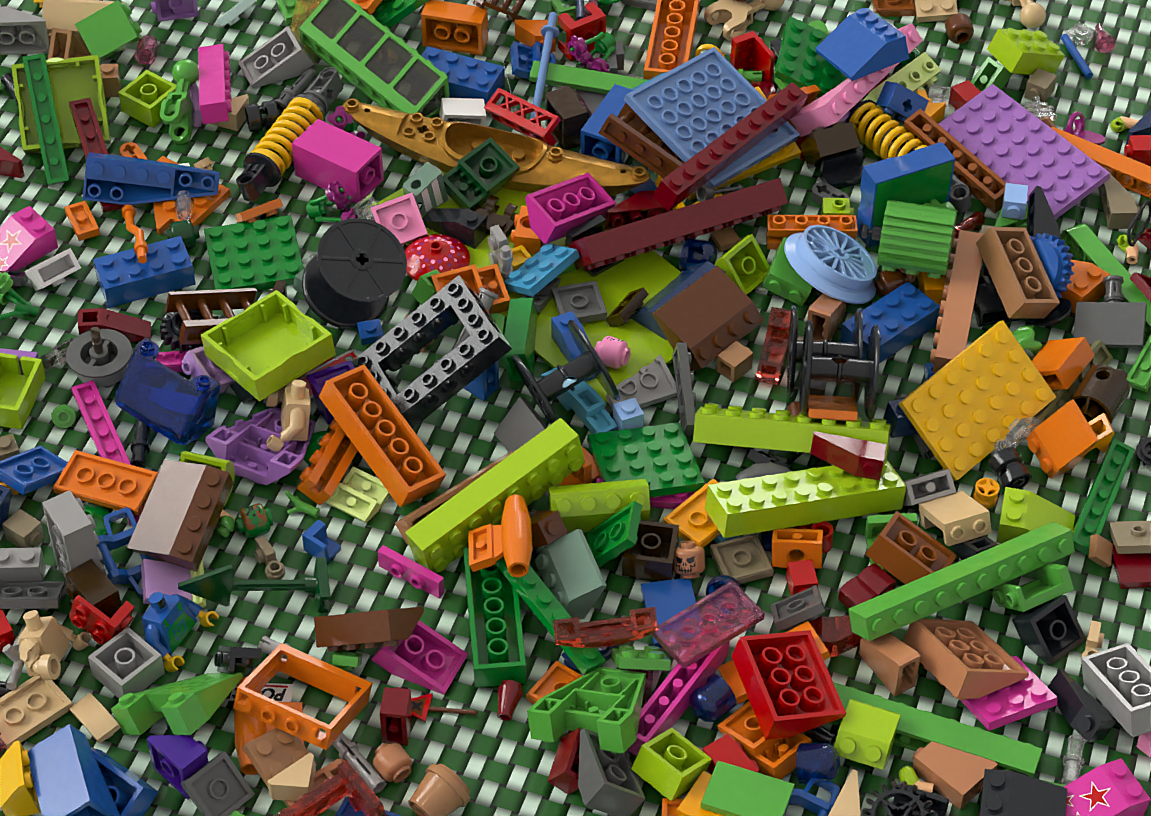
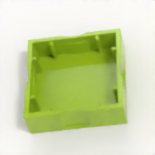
M91 55L67 58L57 62H47L63 148L82 147L69 108V102L85 98L91 99L105 144H110L111 138L99 56ZM24 63L14 64L11 67L15 96L19 108L22 149L25 154L41 152Z
M278 290L253 303L240 314L221 322L201 334L205 355L259 402L336 355L332 334L314 319L304 315L293 302Z

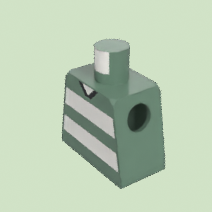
M426 162L402 186L404 195L413 193L421 216L428 213L431 208H436L448 200L442 173L429 162Z

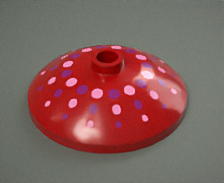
M432 234L423 236L413 241L404 251L407 261L406 273L417 282L421 275L435 269L443 273L470 265V254L467 247L458 239L448 235Z

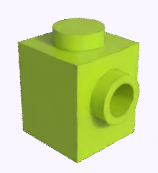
M823 198L821 215H854V207H850L849 198Z

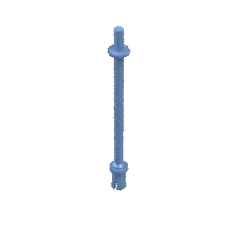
M555 12L549 13L547 25L541 28V34L545 39L533 104L540 108L553 38L559 36V29L555 27L557 13ZM531 112L530 119L535 118V112Z

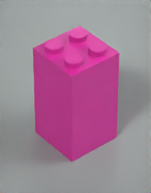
M318 119L292 143L295 176L323 189L328 187V183L332 182L334 184L335 181H338L344 187L348 196H350V201L357 205L384 180L381 147Z

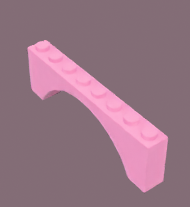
M913 23L897 29L906 36L908 53L923 41ZM899 63L854 81L847 78L822 97L801 108L799 113L793 116L790 121L801 137L812 133V130L824 126L825 128L837 123Z

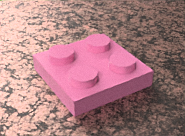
M413 193L371 207L375 222L390 230L401 245L428 235Z

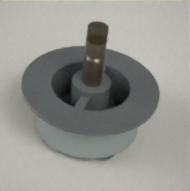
M93 327L90 331L77 336L70 343L66 352V360L69 367L77 373L78 378L83 383L94 380L96 387L109 388L125 376L132 356V346L128 338L118 331Z

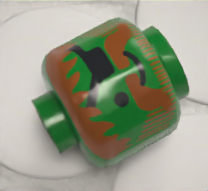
M260 503L242 508L239 511V518L235 519L239 533L244 532L245 536L249 539L269 533L270 526H273V519L269 508H264Z

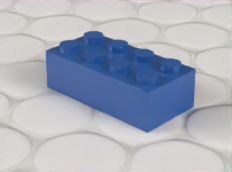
M429 46L421 55L426 60H430L438 70L447 74L449 78V98L484 99L486 105L498 88L503 90L505 86L504 66ZM413 68L411 70L412 91L427 94L432 88V82Z
M181 236L148 244L147 261L143 264L138 262L134 248L93 259L96 277L108 308L196 285L193 265Z
M906 282L862 310V359L866 360L869 336L874 325L879 326L880 364L936 327L940 306L911 283ZM855 316L842 323L840 342L852 343Z

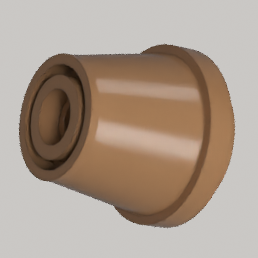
M432 763L425 770L426 775L408 801V804L418 816H448L459 807H465L469 803L470 791L463 780L450 768L440 763L438 765Z

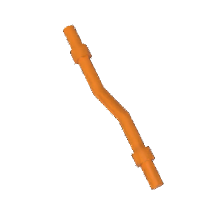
M127 204L122 208V216L125 219L127 231L135 235L134 251L138 257V262L143 264L147 261L148 245L145 242L143 230L134 223L136 214L134 206Z

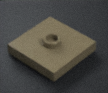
M1151 521L1109 522V532L1117 554L1151 553Z
M756 533L710 545L711 555L726 588L773 576L774 570Z

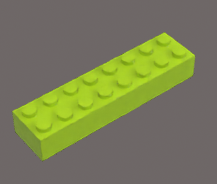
M709 403L705 404L704 407H700L695 413L693 442L810 453L814 431L887 444L884 460L887 459L889 453L891 424L886 423L884 419H872V422L862 421L861 417H857L856 421L809 418L808 412H805L803 415H790V411L776 410V413H766L764 408H752V411H744L741 406H728V409L719 408L718 404Z
M559 418L408 529L405 534L414 559L420 565L435 573L443 571L448 564L464 555L463 548L469 547L468 531L490 523L492 525H501L505 501L509 496H522L528 506L534 500L540 499L548 491V487L559 485L565 477L579 470L585 463L579 435Z
M887 459L883 463L880 481L857 477L831 465L710 484L707 489L705 510L723 538L899 510L903 506L907 485Z

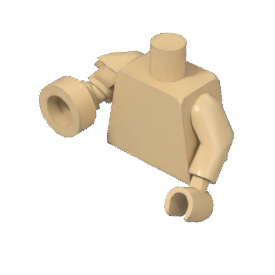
M294 380L287 384L284 389H279L266 397V406L276 407L282 402L281 436L278 438L271 435L266 441L267 447L274 452H279L285 441H307L311 403L309 389L306 388V382L302 380Z
M32 610L23 615L26 627L18 637L20 660L24 661L29 676L40 675L43 680H55L60 675V661L70 647L69 641H72V646L75 650L81 651L89 646L87 642L92 637L87 632L75 635L73 630L59 624L55 617H40L36 610Z

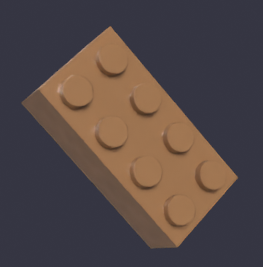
M990 227L976 242L1009 319L1045 318L1060 303L1026 228Z

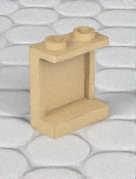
M963 490L919 503L921 526L925 529L934 526L941 529L944 534V543L947 546L991 533L989 510Z

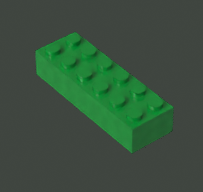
M469 547L463 548L475 687L500 686L504 680H513L520 684H526V662L518 592L496 565L473 572L469 566Z

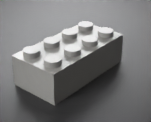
M69 490L42 502L56 564L64 578L66 579V573L90 559L106 575V571L100 562L103 560L102 554L96 546L99 544V539L93 530L96 528V524L90 514H85V508L79 497L75 499Z
M1129 643L1082 657L1083 683L1130 736L1135 737L1151 732V666Z

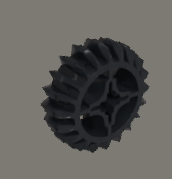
M892 781V790L889 791L887 786L882 784L881 788L884 793L880 795L878 791L873 790L872 793L877 799L873 801L867 798L866 803L872 806V808H863L862 810L865 815L877 816L878 810L882 805L888 812V816H893L889 808L894 812L898 811L899 814L901 811L904 812L903 816H910L914 812L913 810L919 806L921 816L936 815L933 810L926 811V808L933 805L931 800L922 802L926 797V793L922 791L915 795L918 789L915 784L908 791L906 781L902 782L901 789L897 788L896 781ZM903 796L911 799V801L897 807L892 805L888 799Z

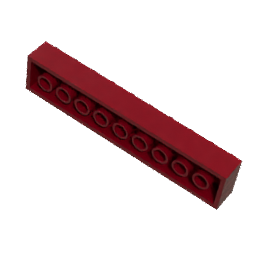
M777 178L571 242L568 246L569 248L576 249L580 256L574 262L576 270L584 267V270L588 271L782 210L781 206L787 204L788 201L781 178Z

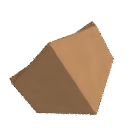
M52 28L48 59L58 57L65 60L67 58L91 56L86 44L74 31Z

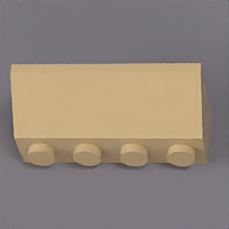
M43 0L42 18L46 20L49 41H51L52 28L74 31L84 42L75 24L110 5L113 1Z

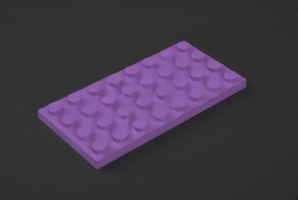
M991 84L939 123L943 129L1006 183L1028 185L1027 205L1030 193L1036 186H1041L1055 220L1110 179V173L994 84Z

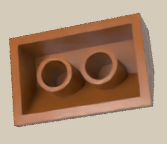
M898 511L895 512L865 553L873 562L882 566L904 584L950 566L957 556Z

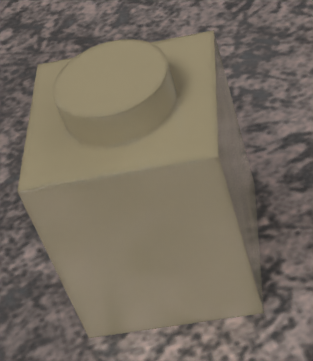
M1038 68L1027 81L1024 98L1044 105L1055 90L1057 75Z
M21 509L2 524L6 540L19 548H34L45 538L41 522Z

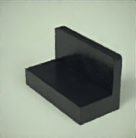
M859 149L823 158L820 171L821 181L837 189L861 184L863 170L862 150Z

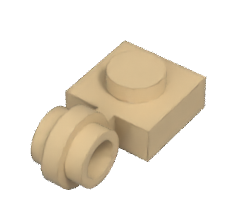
M1091 620L1085 651L1082 653L1081 658L1099 652L1096 648H1102L1104 633H1100L1101 622Z

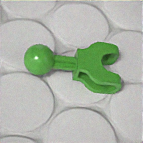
M189 59L179 60L173 66L172 76L177 83L176 91L168 92L167 98L162 101L160 117L164 124H170L169 135L176 144L188 142L193 130V103L188 92L189 87L199 78V68L195 62ZM184 128V133L181 136H177L178 129Z

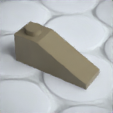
M1110 174V179L1098 187L1108 229H1128L1140 208L1139 206L1136 207L1134 197Z

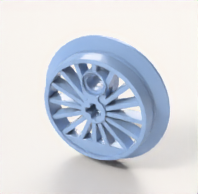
M812 225L806 228L803 233H795L786 240L784 250L789 263L806 282L820 292L834 299L852 304L867 303L875 296L874 278L877 274L875 261L861 244L847 234L828 226Z

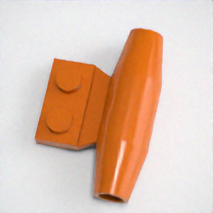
M511 495L506 499L501 525H492L490 523L468 531L469 566L473 572L495 565L496 561L504 556L508 572L511 576L523 577L528 573L533 550L532 527L528 508L522 496Z
M247 677L242 678V679L239 681L238 686H239ZM279 702L303 713L302 702ZM234 709L235 748L241 772L246 775L258 774L243 747L246 743L275 729V727Z

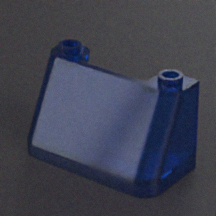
M144 338L136 345L116 391L115 403L118 407L175 443L189 444L214 425L221 383L207 375H199L189 381L155 360L159 355V346L150 339Z

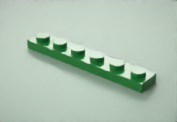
M45 54L22 57L47 184L54 185L70 182Z
M1113 438L1108 446L1072 533L1074 549L1089 556L1090 536L1101 534L1135 451L1134 448Z
M504 556L496 561L495 565L583 675L604 666L605 658L530 565L525 576L513 577L508 572Z

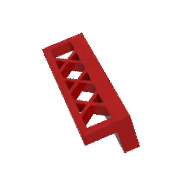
M500 88L496 90L483 107L492 119L526 136L542 140L550 146H554L557 143L551 133L561 121L559 116ZM501 96L506 98V103L496 105ZM520 104L521 110L512 113L511 107ZM535 112V118L526 119V114ZM551 119L546 128L541 127V121Z

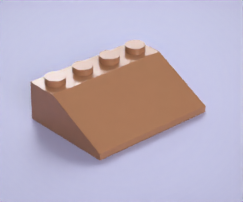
M922 618L910 623L903 643L921 655L920 662L924 665V668L931 672L937 678V681L951 692L953 697L959 700L981 698L1026 679L1029 675L1020 664L973 621Z

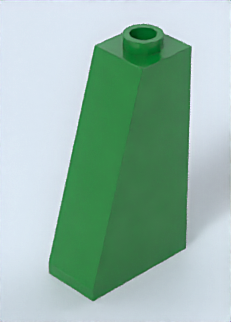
M521 297L519 299H510L504 337L512 347V350L502 357L510 381L522 380L512 361V355L518 356L533 375L537 310L533 298Z

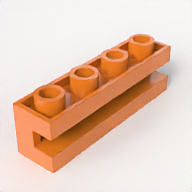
M767 215V249H777L784 237L788 238L795 233H803L806 228L812 225H823L837 229L856 240L858 232L856 215Z
M335 418L329 425L330 433H326L319 442L321 445L320 450H316L309 460L311 462L310 467H306L299 477L301 482L297 487L298 490L319 506L333 495L358 451Z

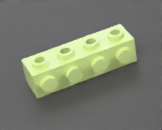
M924 52L870 91L863 101L872 100L876 103L886 81L898 83L917 93V90L924 89L923 87L926 85L928 88L938 80L936 76L940 73L941 69Z

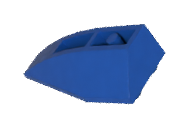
M89 152L86 159L83 200L133 205L218 195L220 172L160 161Z

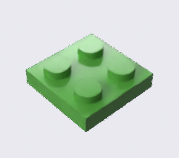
M619 645V649L612 648L611 659L620 669L670 671L671 660L663 651H659V647L645 646L644 650H636L631 645Z

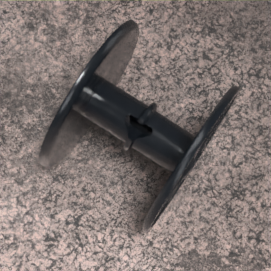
M351 218L337 222L323 234L318 245L317 254L308 262L304 270L302 290L308 306L326 323L343 329H357L358 322L379 319L388 305L389 296L400 287L405 278L407 261L404 249L396 236L377 222L362 218Z
M795 305L791 307L789 326L787 398L793 395L796 363L801 364L803 340H797L798 314ZM858 308L855 313L852 343L829 342L827 338H824L823 341H813V356L837 358L840 354L842 358L862 359V308ZM851 383V397L855 401L858 400L860 383Z
M571 319L568 321V328L581 355L563 366L557 365V370L546 377L536 381L523 361L516 355L511 356L524 384L550 424L559 419L550 401L568 390L574 391V386L592 375L596 377L613 400H620L619 392L599 355L582 330ZM568 379L576 380L566 388H563V383Z
M810 320L806 321L800 371V415L805 414L807 410L811 380L835 381L836 385H840V382L864 383L865 415L868 419H872L879 374L880 333L878 325H874L871 329L867 358L864 360L842 358L840 354L837 358L813 356V325Z

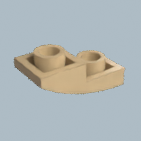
M88 693L69 708L72 714L99 743L110 738L121 728L117 721L91 693Z

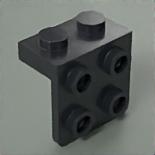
M598 215L578 227L570 229L566 233L565 247L569 248V243L581 238L604 232L606 219L602 215ZM625 259L586 272L591 276H597Z

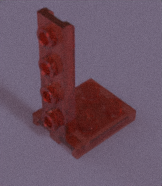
M345 760L337 765L339 769L338 774L327 778L322 785L312 792L304 794L299 801L290 807L282 809L277 816H318L347 795H349L350 798L348 800L356 812L361 810L365 816H386L383 803L350 763Z

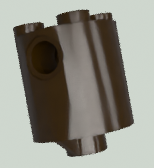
M1098 363L1091 366L1070 399H1074L1087 422L1105 413L1110 424H1112L1130 392L1129 382L1126 379L1127 373L1122 369H1114Z

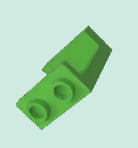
M1049 563L1035 569L1037 579L1022 586L1006 583L1000 584L993 588L992 595L994 601L999 607L1025 612L1074 590L1068 567Z

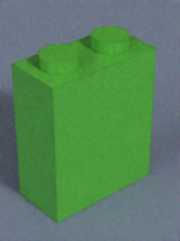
M117 0L75 24L91 55H98L100 62L143 39L140 34L142 29L137 21L134 22L130 16L132 11L127 3Z
M784 237L775 252L762 287L803 306L813 286L806 282L789 263L784 250V244L788 238Z

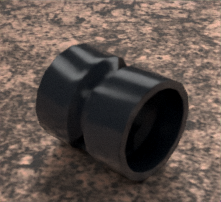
M275 100L262 102L261 106L257 103L244 106L250 132L260 131L264 126L270 129L279 117Z
M1014 447L1004 448L989 459L988 464L995 476L998 477V481L1004 491L1005 487L1022 489L1032 479L1030 471L1022 463V458Z

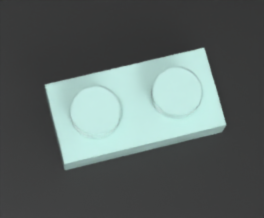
M241 0L216 21L221 27L227 23L230 26L240 19L238 15L241 13L245 15L253 9L252 4L257 0Z

